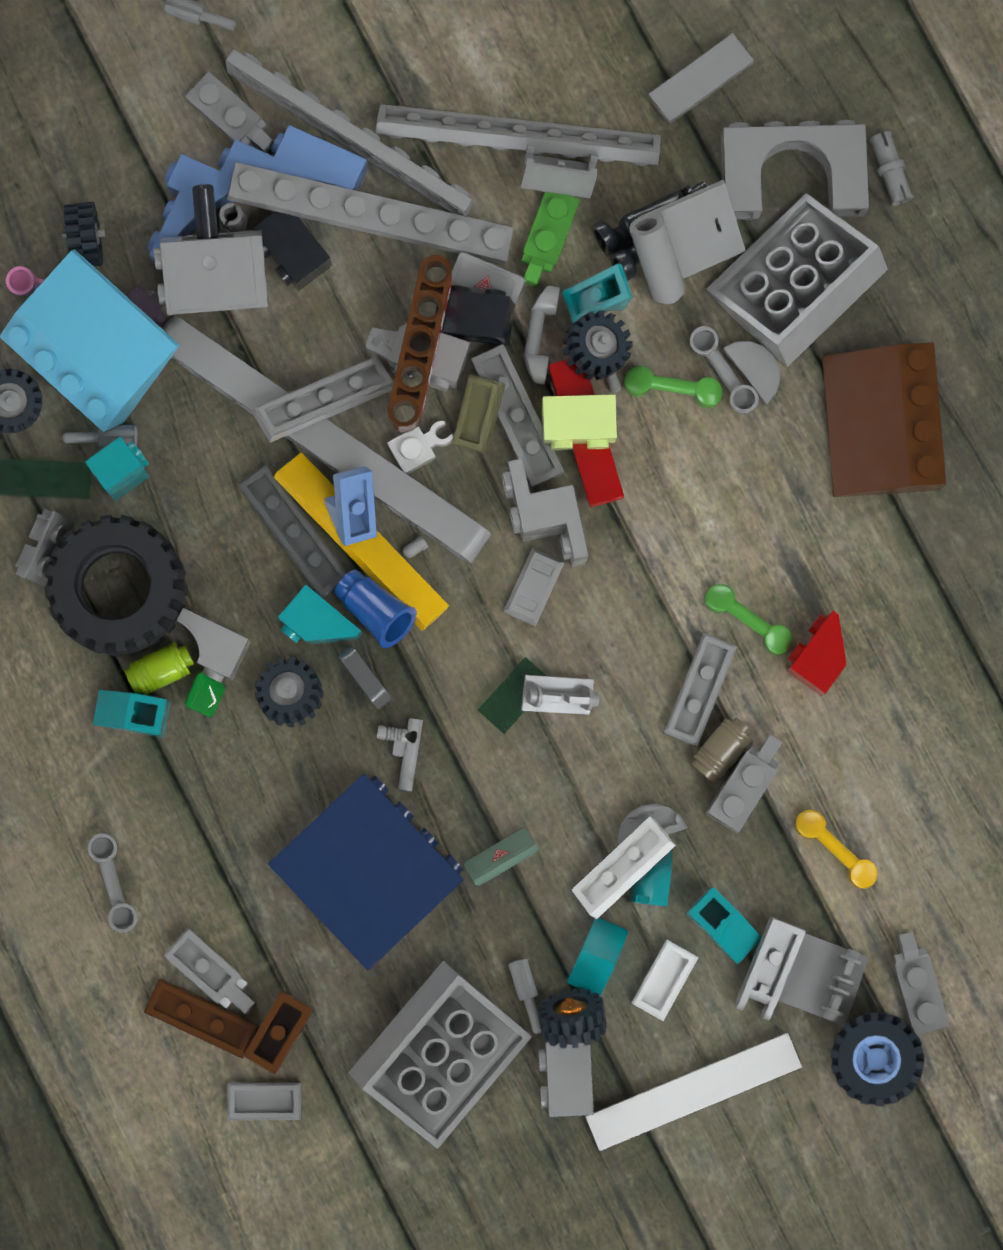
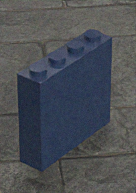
M363 774L272 859L268 865L365 969L369 971L464 881L459 875L464 869L450 854L443 858L435 850L439 842L425 827L418 832L409 822L414 816L400 801L394 806L385 797L389 789L376 775L369 780Z

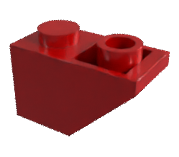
M834 610L827 617L822 614L817 617L808 630L813 636L805 646L799 642L787 658L792 663L787 672L820 696L827 693L847 665L839 614Z

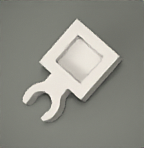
M438 421L433 424L430 431L424 435L418 426L415 430L406 432L387 443L403 472L409 474L436 459L432 448L447 446L452 442L453 435L445 439H440L436 436V431L446 426L444 421Z

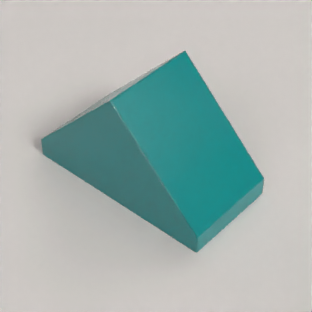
M594 918L566 983L583 991L585 989L590 990L591 994L596 992L600 997L616 966L629 931L601 918Z

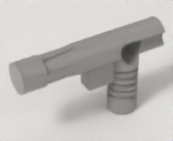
M409 718L407 729H398L397 727L394 729V727L391 728L385 725L378 726L377 739L393 740L392 754L403 757L398 790L412 792L423 720ZM413 731L416 732V742L411 743L406 739L405 735Z

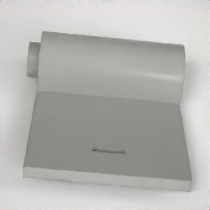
M723 180L641 215L629 227L652 299L658 303H675L686 290L684 278L746 251L728 190Z

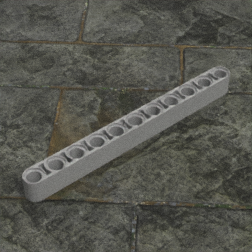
M172 315L163 327V330L180 345L171 359L251 415H253L254 407L288 394L283 388L176 315ZM328 419L285 436L286 439L337 474L365 466L372 471L374 499L469 564L473 562L491 536V533L479 523Z

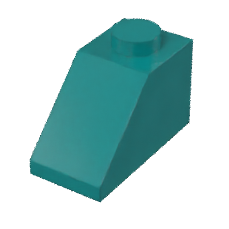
M307 585L302 588L278 617L280 622L284 624L280 630L295 643L300 639L307 644L358 640L363 635L359 628Z

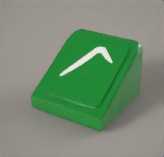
M199 673L184 704L187 708L212 718L219 706L226 686Z

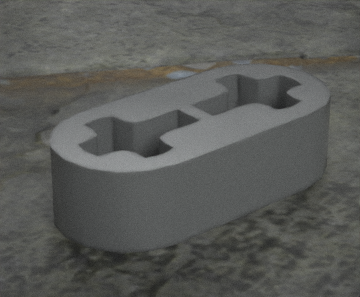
M352 645L337 655L377 710L392 700Z

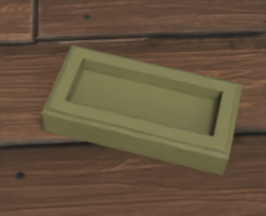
M474 374L468 375L452 444L482 453L489 452L506 383Z

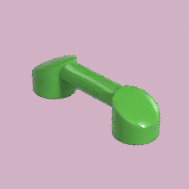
M635 366L626 373L624 378L625 390L634 397L644 396L650 389L692 395L700 407L709 409L717 406L723 396L720 383L712 377H705L699 382L653 375L647 367Z
M716 584L708 589L704 602L709 611L715 614L729 612L763 637L765 650L772 655H782L790 649L792 635L787 627L783 625L772 626L736 601L733 590L727 585Z

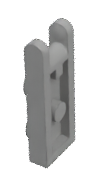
M773 916L769 917L734 1005L736 1009L742 1011L746 1006L748 998L764 1003L761 1018L768 1021L771 1019L805 936V929Z

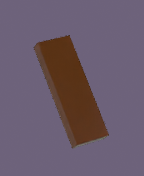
M162 979L158 980L144 1010V1013L242 1059L259 1026L246 1018Z

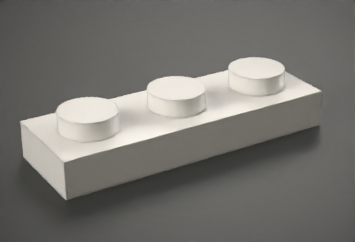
M649 817L572 889V892L587 912L597 919L676 845L659 823L652 817Z

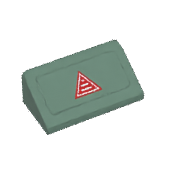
M524 828L467 860L464 863V867L475 886L479 887L538 852L539 848Z

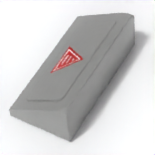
M460 251L452 271V286H465L471 288V292L484 294L486 289L502 290L506 292V296L512 299L515 307L526 281L525 278L462 251Z

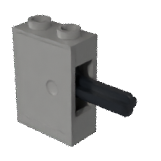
M211 184L193 186L192 195L196 235L161 238L160 248H154L156 270L163 269L164 283L158 284L159 305H166L167 315L268 307L262 230L218 233L214 187Z

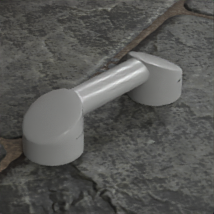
M547 286L531 309L524 358L531 380L538 384L545 385L549 356L539 355L545 314L556 315L560 287Z
M708 326L696 328L690 336L692 350L697 355L708 359L730 391V403L733 410L739 414L753 412L759 403L757 391L749 385H742L718 350L719 339L715 330Z
M104 833L97 834L88 843V854L94 862L99 863L112 909L108 914V923L115 932L127 933L135 927L137 913L132 906L125 903L113 861L117 852V844L112 836Z

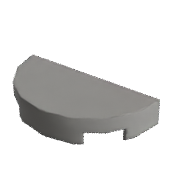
M751 341L734 342L724 347L723 352L749 386L757 391L759 399L766 406L775 396L780 383V369L774 355L764 346Z
M659 804L642 805L630 812L621 823L617 836L618 846L649 817L655 819L667 835L687 829L688 827L682 817L669 807Z

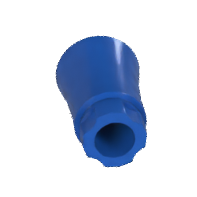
M352 570L345 574L335 588L334 594L343 602L344 607L370 631L383 648H389L397 644L405 637L415 622L417 611L414 607L399 600L378 585L373 579L363 576L357 570Z

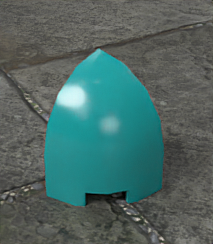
M672 849L631 887L629 902L667 907L672 871Z

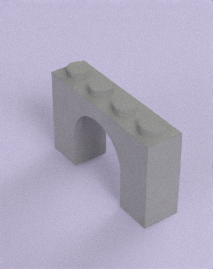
M841 120L835 122V125H821L819 121H804L799 126H785L784 122H768L764 124V127H750L749 123L737 122L730 124L729 128H723L720 137L722 180L726 184L736 220L759 219L762 212L761 168L772 155L784 150H800L812 155L820 162L827 176L828 208L838 217L865 216L869 209L865 124L856 125V122L853 120Z

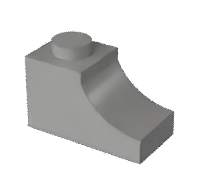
M183 608L177 622L187 628L197 641L200 656L196 663L204 668L202 674L219 683L222 682L223 678L233 681L251 644L249 639Z

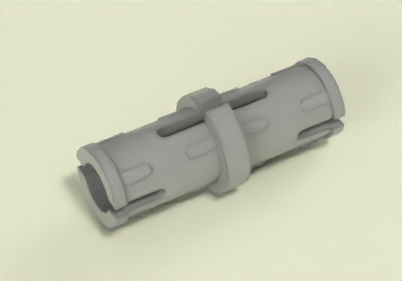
M886 131L883 133L884 136L879 133L871 137L869 141L872 144L879 164L877 169L878 175L884 178L892 206H897L900 204L899 201L903 204L914 197L911 194L903 171L906 168L904 160L899 159L891 131Z

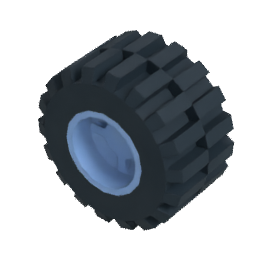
M871 1012L851 1020L837 1034L833 1049H831V1068L837 1078L836 1082L840 1088L842 1087L847 1092L849 1097L855 1098L865 1105L884 1106L899 1102L913 1091L924 1069L925 1058L920 1038L909 1024L901 1018L888 1013Z

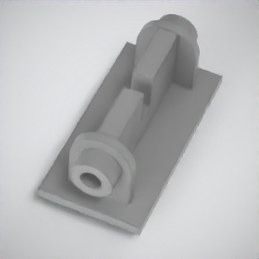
M47 509L43 510L42 515L38 514L29 538L38 541L36 548L25 544L18 562L15 564V567L18 568L15 575L45 587L48 582V578L45 577L46 567L51 566L54 559L51 554L56 546L60 548L66 541L63 537L71 530L74 522L55 511Z
M525 675L521 711L590 715L592 707H597L599 704V694L593 692L594 679Z

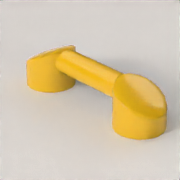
M805 810L797 815L794 822L796 832L805 839L816 838L848 868V880L854 887L860 889L869 888L876 882L878 871L875 864L870 860H859L825 828V818L821 813L816 810Z

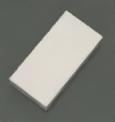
M666 939L631 1003L664 1021L699 957Z

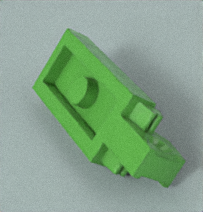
M545 192L523 250L521 263L529 265L524 277L526 279L525 285L537 289L543 271L552 273L553 268H556L580 199L569 195Z

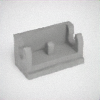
M527 145L523 160L521 188L591 198L597 178V169L595 168L598 156L590 155L588 163L533 155L535 146Z

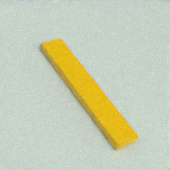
M302 452L276 472L274 478L371 579L390 594L416 609L417 615L414 624L421 631L425 630L448 609L449 605L378 531L377 537L346 546L341 543L324 502V498L335 495L334 486Z

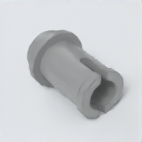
M227 203L220 209V227L224 233L242 232L247 229V217L242 212L240 206L237 205L235 208L234 203Z

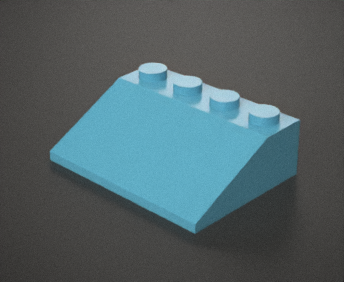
M75 249L61 261L22 304L0 335V338L103 432L125 422L180 346Z

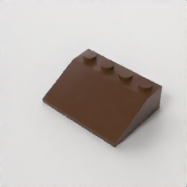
M934 342L898 344L822 356L833 497L939 491L946 485Z

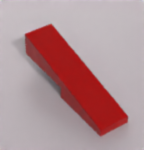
M569 359L548 365L549 376L556 396L594 395L591 381L584 379L585 372L579 376L574 373L577 366L574 363L569 367L566 363ZM573 444V449L571 450L589 507L592 508L624 499V493L610 446L607 449H587V444Z

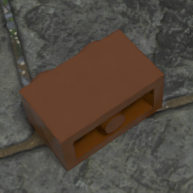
M281 991L243 1056L273 1074L278 1073L315 1008L288 992Z

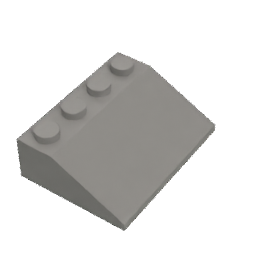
M805 193L706 290L760 345L764 346L774 357L788 367L872 286L888 268L877 244Z
M442 961L348 1074L365 1092L438 1149L532 1036L458 972Z

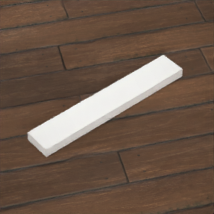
M785 1033L594 1112V1115H586L585 1117L597 1147L601 1151L802 1068L789 1034Z

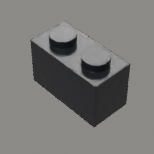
M275 211L253 227L254 231L262 230L264 258L266 259L271 256L278 265L274 270L286 286L292 283L300 291L332 266L330 256L298 216Z
M451 286L441 333L467 342L493 345L504 344V346H509L515 304L509 296H506V292L497 289H486L485 294L471 292V288L465 286Z

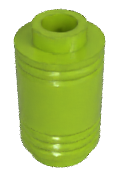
M173 642L143 658H139V660L129 663L130 667L124 671L135 694L143 693L148 695L186 675H190L189 667L194 665V662L185 645L178 647L177 643Z

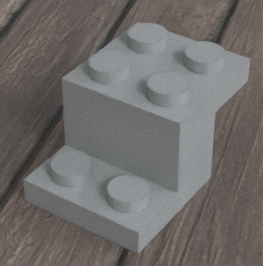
M523 460L508 461L507 472L502 473V483L506 500L513 498L514 507L510 508L511 513H509L513 533H520L522 542L560 534L561 539H559L563 560L570 559L572 568L586 565L588 551L573 485L530 494Z

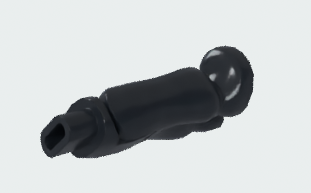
M702 181L692 188L685 186L683 190H677L649 205L631 211L620 219L616 228H612L604 221H598L593 224L591 228L594 237L606 257L611 255V265L622 264L627 281L634 278L637 273L636 265L640 263L634 243L628 249L618 250L622 245L633 241L629 230L630 224L641 215L707 187V185Z

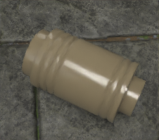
M725 718L724 722L703 744V747L693 756L696 760L691 765L712 783L717 778L721 780L747 750V747L752 744L753 740L748 737L752 730L738 718H735L732 722Z

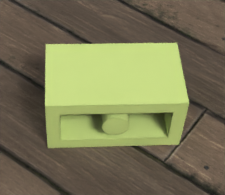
M616 395L543 397V445L551 444V450L573 449V444H587V449L609 448V443H615L617 439Z

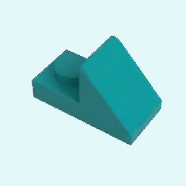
M616 264L562 291L573 323L591 311L594 314L599 310L605 312L622 311L633 298L622 264Z

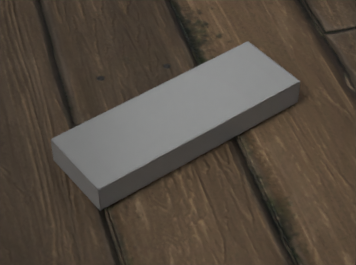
M732 33L649 93L648 99L668 125H670L750 67L754 60Z
M703 633L663 734L695 747L698 746L737 646Z

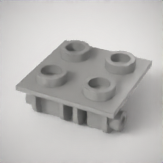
M805 933L778 1001L845 1026L869 957Z

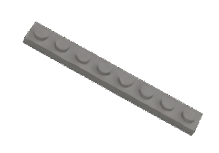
M233 49L226 59L228 74L356 155L367 159V162L443 210L466 217L471 212L472 199L469 198L470 195L465 189L456 184L450 186L439 179V174L426 165L421 167L409 160V155L396 146L389 148L381 143L379 136L372 130L365 127L361 130L351 124V120L346 114L338 109L331 111L320 104V99L307 90H303V92L291 86L290 80L277 71L270 73L261 67V62L249 53L242 55Z
M383 104L380 105L376 134L386 135L393 139L409 137L418 138L429 143L445 141L454 142L460 146H490L496 150H526L527 145L535 146L534 154L554 153L561 154L567 158L595 155L602 162L617 160L631 162L638 166L658 165L661 135Z
M237 162L234 165L227 200L451 253L459 254L462 251L481 260L503 265L506 264L513 233V227Z

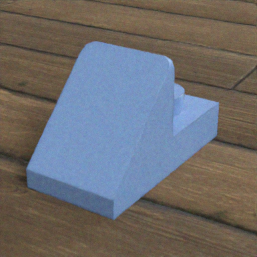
M365 466L334 474L335 495L324 498V502L341 543L346 546L377 537L372 471Z

